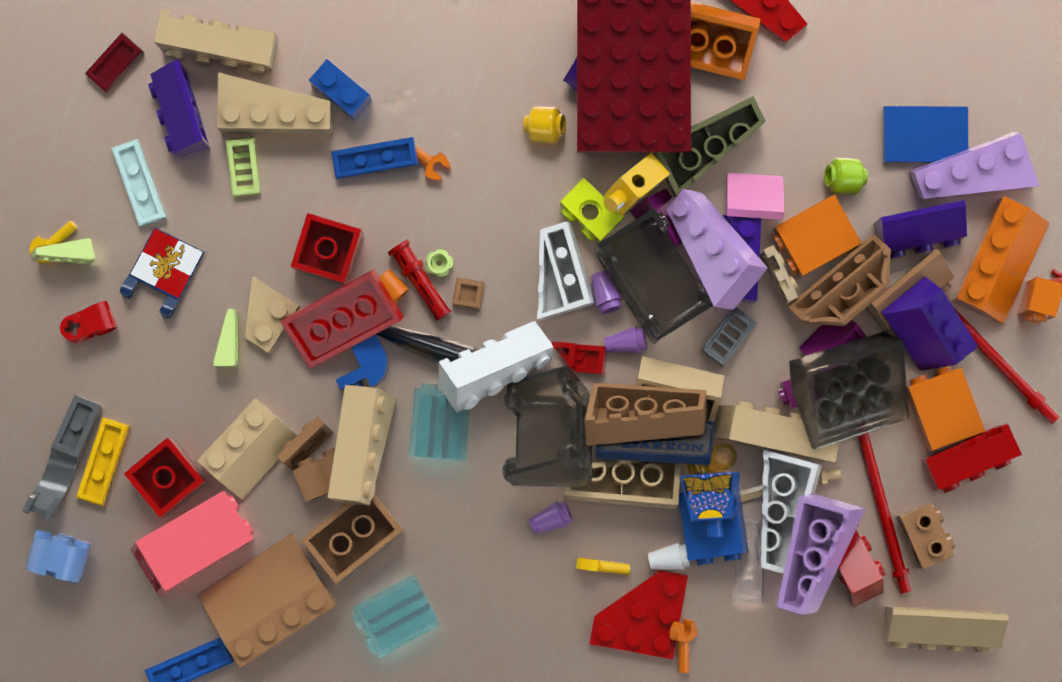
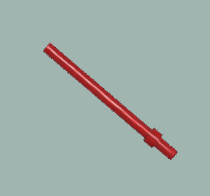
M956 310L978 345L977 348L1027 398L1026 403L1033 410L1037 409L1051 424L1055 423L1060 416L1045 402L1046 398L1039 390L1035 391Z

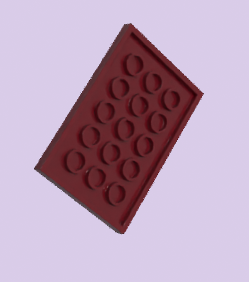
M577 0V153H691V0Z

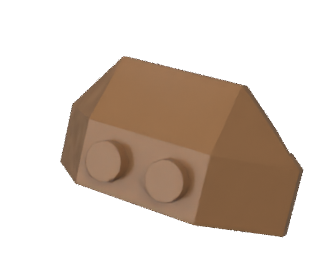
M873 234L787 307L804 324L845 326L888 290L890 248Z

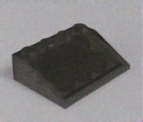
M883 331L789 361L791 388L811 448L814 450L909 419L904 342L900 338Z

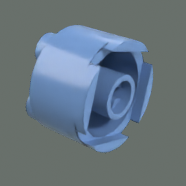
M36 529L26 570L43 576L46 574L54 576L55 579L80 582L85 570L91 543L78 539L74 540L73 536L62 533L52 536L50 532Z

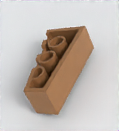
M593 383L585 417L586 446L704 435L707 418L706 390Z

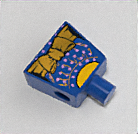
M740 472L681 476L691 521L705 520L706 538L723 537L722 519L736 518Z

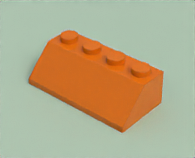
M691 1V67L745 81L759 30L760 18Z
M1005 196L1000 198L992 211L951 301L1003 325L1050 223L1029 207Z

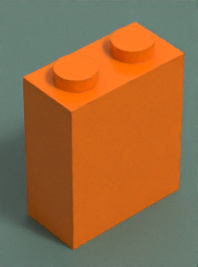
M835 194L775 226L773 229L775 234L772 235L779 250L784 249L789 258L785 260L789 270L793 275L797 273L799 278L862 244Z
M953 366L936 370L938 376L927 379L926 374L910 380L911 386L904 388L928 451H933L985 432L962 367L955 370Z

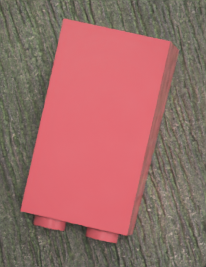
M225 491L220 492L134 543L130 550L159 598L253 540L251 536L254 533L249 522L246 519L242 520L236 510L239 509V506L231 494L227 496Z

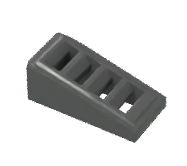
M735 307L734 310L728 313L701 351L724 367L757 322ZM733 316H736L748 326L742 329L731 319ZM728 324L741 335L736 338L724 328ZM720 334H723L734 344L732 345V347H730L720 338H718V336ZM714 342L727 351L725 356L712 347Z

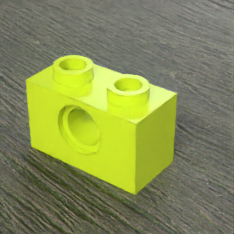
M585 178L560 201V205L563 207L560 212L571 223L576 220L583 227L580 230L582 234L591 242L596 239L601 243L624 219V216L620 215L617 211L612 213L604 206L605 198ZM586 206L595 207L598 211V216L592 220L584 218L582 215L583 208Z

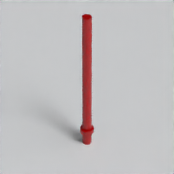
M863 411L851 413L894 568L892 575L893 578L897 579L900 593H907L912 591L907 576L910 572L904 565Z

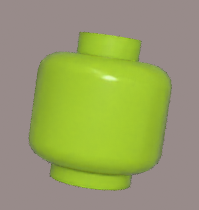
M835 158L826 166L824 171L825 185L835 194L855 195L861 191L863 185H866L868 181L867 169H864L859 159Z

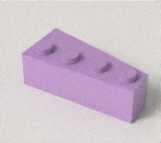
M1019 132L1007 134L941 160L909 170L917 195L923 199L1040 186L1022 133Z
M683 189L667 208V212L714 307L734 310L768 267L703 193Z

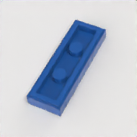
M414 137L331 151L336 179L419 165Z
M221 637L148 668L145 670L149 682H190L235 661Z

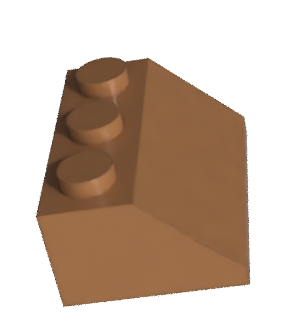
M938 249L925 256L888 287L887 291L865 308L885 333L890 332L892 328L881 312L923 277H927L939 286L944 293L952 287L948 282L954 276Z

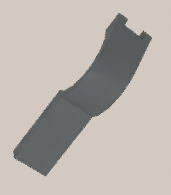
M74 395L51 446L46 469L35 491L28 497L22 510L24 513L35 512L45 516L43 520L50 523L69 489L79 457L101 411V405Z

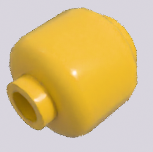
M533 107L529 115L524 117L523 130L525 133H528L532 142L556 143L560 136L565 135L566 118L557 107Z

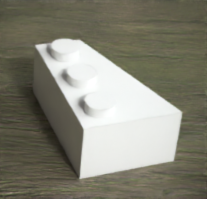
M566 221L541 229L537 319L545 320L594 305L595 300L572 223Z

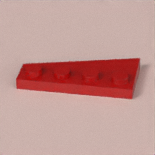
M729 0L743 13L745 12L749 16L760 18V25L784 43L788 42L808 25L789 0Z

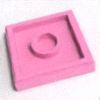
M727 173L726 215L783 220V176Z

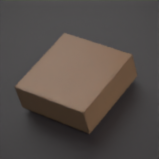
M457 277L452 306L480 310L485 282Z

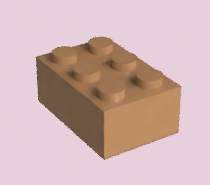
M375 493L373 498H371L370 505L344 504L304 536L301 541L335 584H339L405 530Z

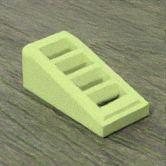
M254 136L226 139L232 196L260 194ZM249 146V151L234 152L233 147ZM250 157L251 162L235 164V159ZM252 169V174L236 175V170ZM253 180L254 185L237 187V181Z
M89 238L38 247L31 253L32 259L80 264H90L95 261L92 242Z
M228 309L225 315L213 360L214 367L239 366L238 312L234 309Z

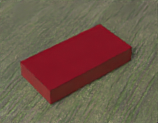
M121 33L85 74L102 90L108 93L144 51L125 34Z

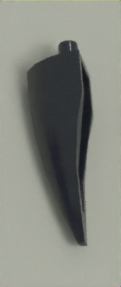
M390 326L377 333L378 336L438 364L439 361L446 358L450 362L459 359V353L467 349L471 353H474L475 347L454 340L395 326Z

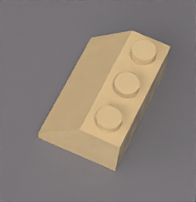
M642 356L635 385L706 390V422H714L721 400L725 375Z
M254 398L197 462L219 482L243 499L278 462L279 458L277 455L281 452L282 447L288 441L293 440L297 434L259 399Z

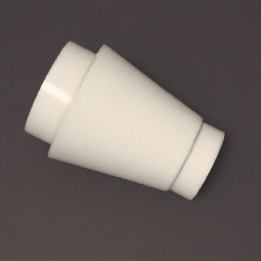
M680 542L648 553L651 570H685V567L691 566V561H688L686 544L681 545Z

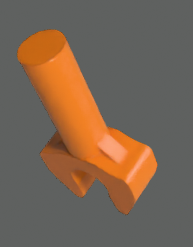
M416 146L418 161L425 165V177L433 181H442V177L433 171V167L435 164H442L445 168L451 169L447 157L442 153L430 156Z
M685 618L683 623L674 621L670 629V639L678 643L679 673L690 672L689 641H692L697 636V627L694 621Z

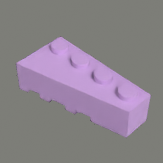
M817 494L799 496L777 603L778 608L801 615L818 611L866 508Z

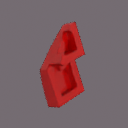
M552 341L553 348L557 350L566 361L565 363L575 372L605 375L606 346Z

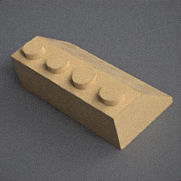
M885 606L884 641L891 642V647L908 648V643H920L919 649L937 650L938 644L948 645V650L965 651V646H975L976 652L993 653L994 648H1002L1009 615L999 612Z

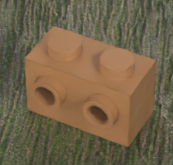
M927 503L897 516L918 568L924 569L954 556L952 549L955 548V544L950 533L945 534L941 526L944 518L938 506L933 507L932 503Z

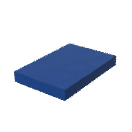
M968 106L883 107V163H931L968 149Z

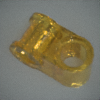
M719 444L712 447L710 465H699L700 473L697 470L696 464L686 465L690 475L718 473L735 464L737 452L729 444ZM727 448L731 451L732 460L730 463L723 465L717 461L716 453L719 449Z

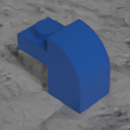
M376 334L351 347L361 367L336 379L340 390L344 391L345 385L363 387L362 381L366 379L370 387L375 388L384 380L388 371V356Z

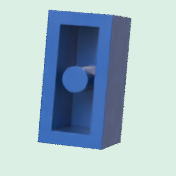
M328 59L323 62L309 79V82L316 90L353 121L372 101L369 93Z

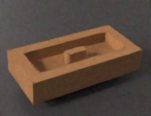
M317 416L314 420L304 425L301 433L282 447L277 457L293 471L297 468L296 463L305 460L333 431Z

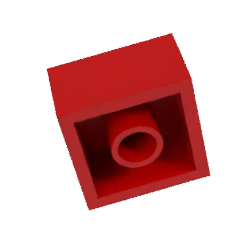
M307 213L290 267L302 273L345 285L349 282L364 232L362 229Z
M169 437L124 473L159 518L166 517L208 482L175 440Z

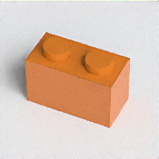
M1040 277L1027 281L1018 314L1025 316V321L1034 324H1041V322H1047V320L1055 318L1062 297V283Z

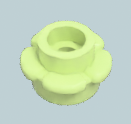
M438 249L436 252H430L426 257V269L431 275H437L438 277L446 276L449 273V269L453 267V259L448 256V252ZM437 261L442 262L440 266H438L436 263Z

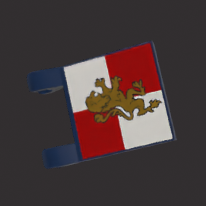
M154 227L129 276L122 284L120 293L123 297L131 299L140 282L168 296L160 308V313L163 317L170 319L205 252Z

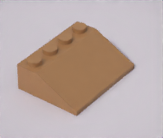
M293 533L198 595L222 641L240 668L338 605L337 600Z

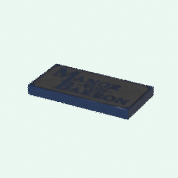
M715 422L705 423L704 435L597 445L596 458L710 465Z

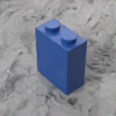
M740 489L736 518L722 519L723 537L706 538L705 520L691 521L684 492L679 493L688 561L696 560L697 565L714 563L713 557L724 556L725 561L742 559L741 553L749 552Z

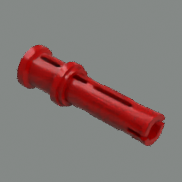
M407 239L387 253L389 256L394 257L402 269L401 275L410 279L420 297L435 317V320L438 321L449 314L451 310L447 307L423 270L424 262L416 257L409 246L411 242Z

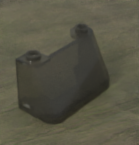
M655 208L598 243L594 249L599 263L607 271L619 294L641 328H644L645 334L653 344L658 343L714 306L704 285L701 282H697L668 237L667 228L670 224L662 212L657 213Z
M568 365L530 375L519 382L513 383L512 381L507 384V394L504 396V402L507 409L511 410L517 417L516 458L506 459L505 465L502 467L504 479L513 486L579 487L590 484L592 481V445L586 446L585 417L590 393Z

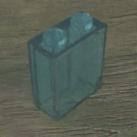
M421 383V388H414L409 456L466 461L471 409H463L456 413L443 392L438 390V385Z
M414 574L353 607L355 613L351 615L359 630L364 628L369 638L365 639V642L372 655L377 653L379 658L441 624Z

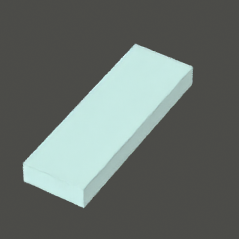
M135 139L111 148L139 227L141 228L166 219L167 217L140 141Z

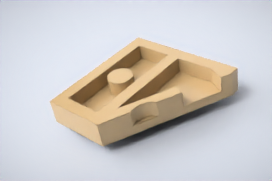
M774 245L763 250L760 258L768 267L767 271L785 304L797 299L798 285L792 276H788L785 270L786 264L781 254Z
M253 277L250 286L245 338L270 354L285 330L280 321L296 312L300 306Z

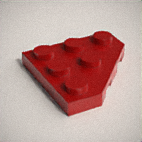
M659 570L617 601L594 615L589 644L673 659L676 641L670 639V629L674 621L680 623L688 575Z

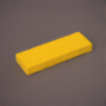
M102 417L76 498L100 506L105 505L128 436L129 425Z

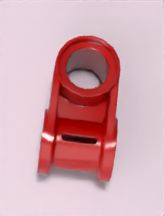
M102 301L65 317L61 321L59 328L60 333L72 343H81L90 338L107 334L117 329L118 326L108 301ZM73 323L81 326L77 329V335L68 332L72 329L71 324Z

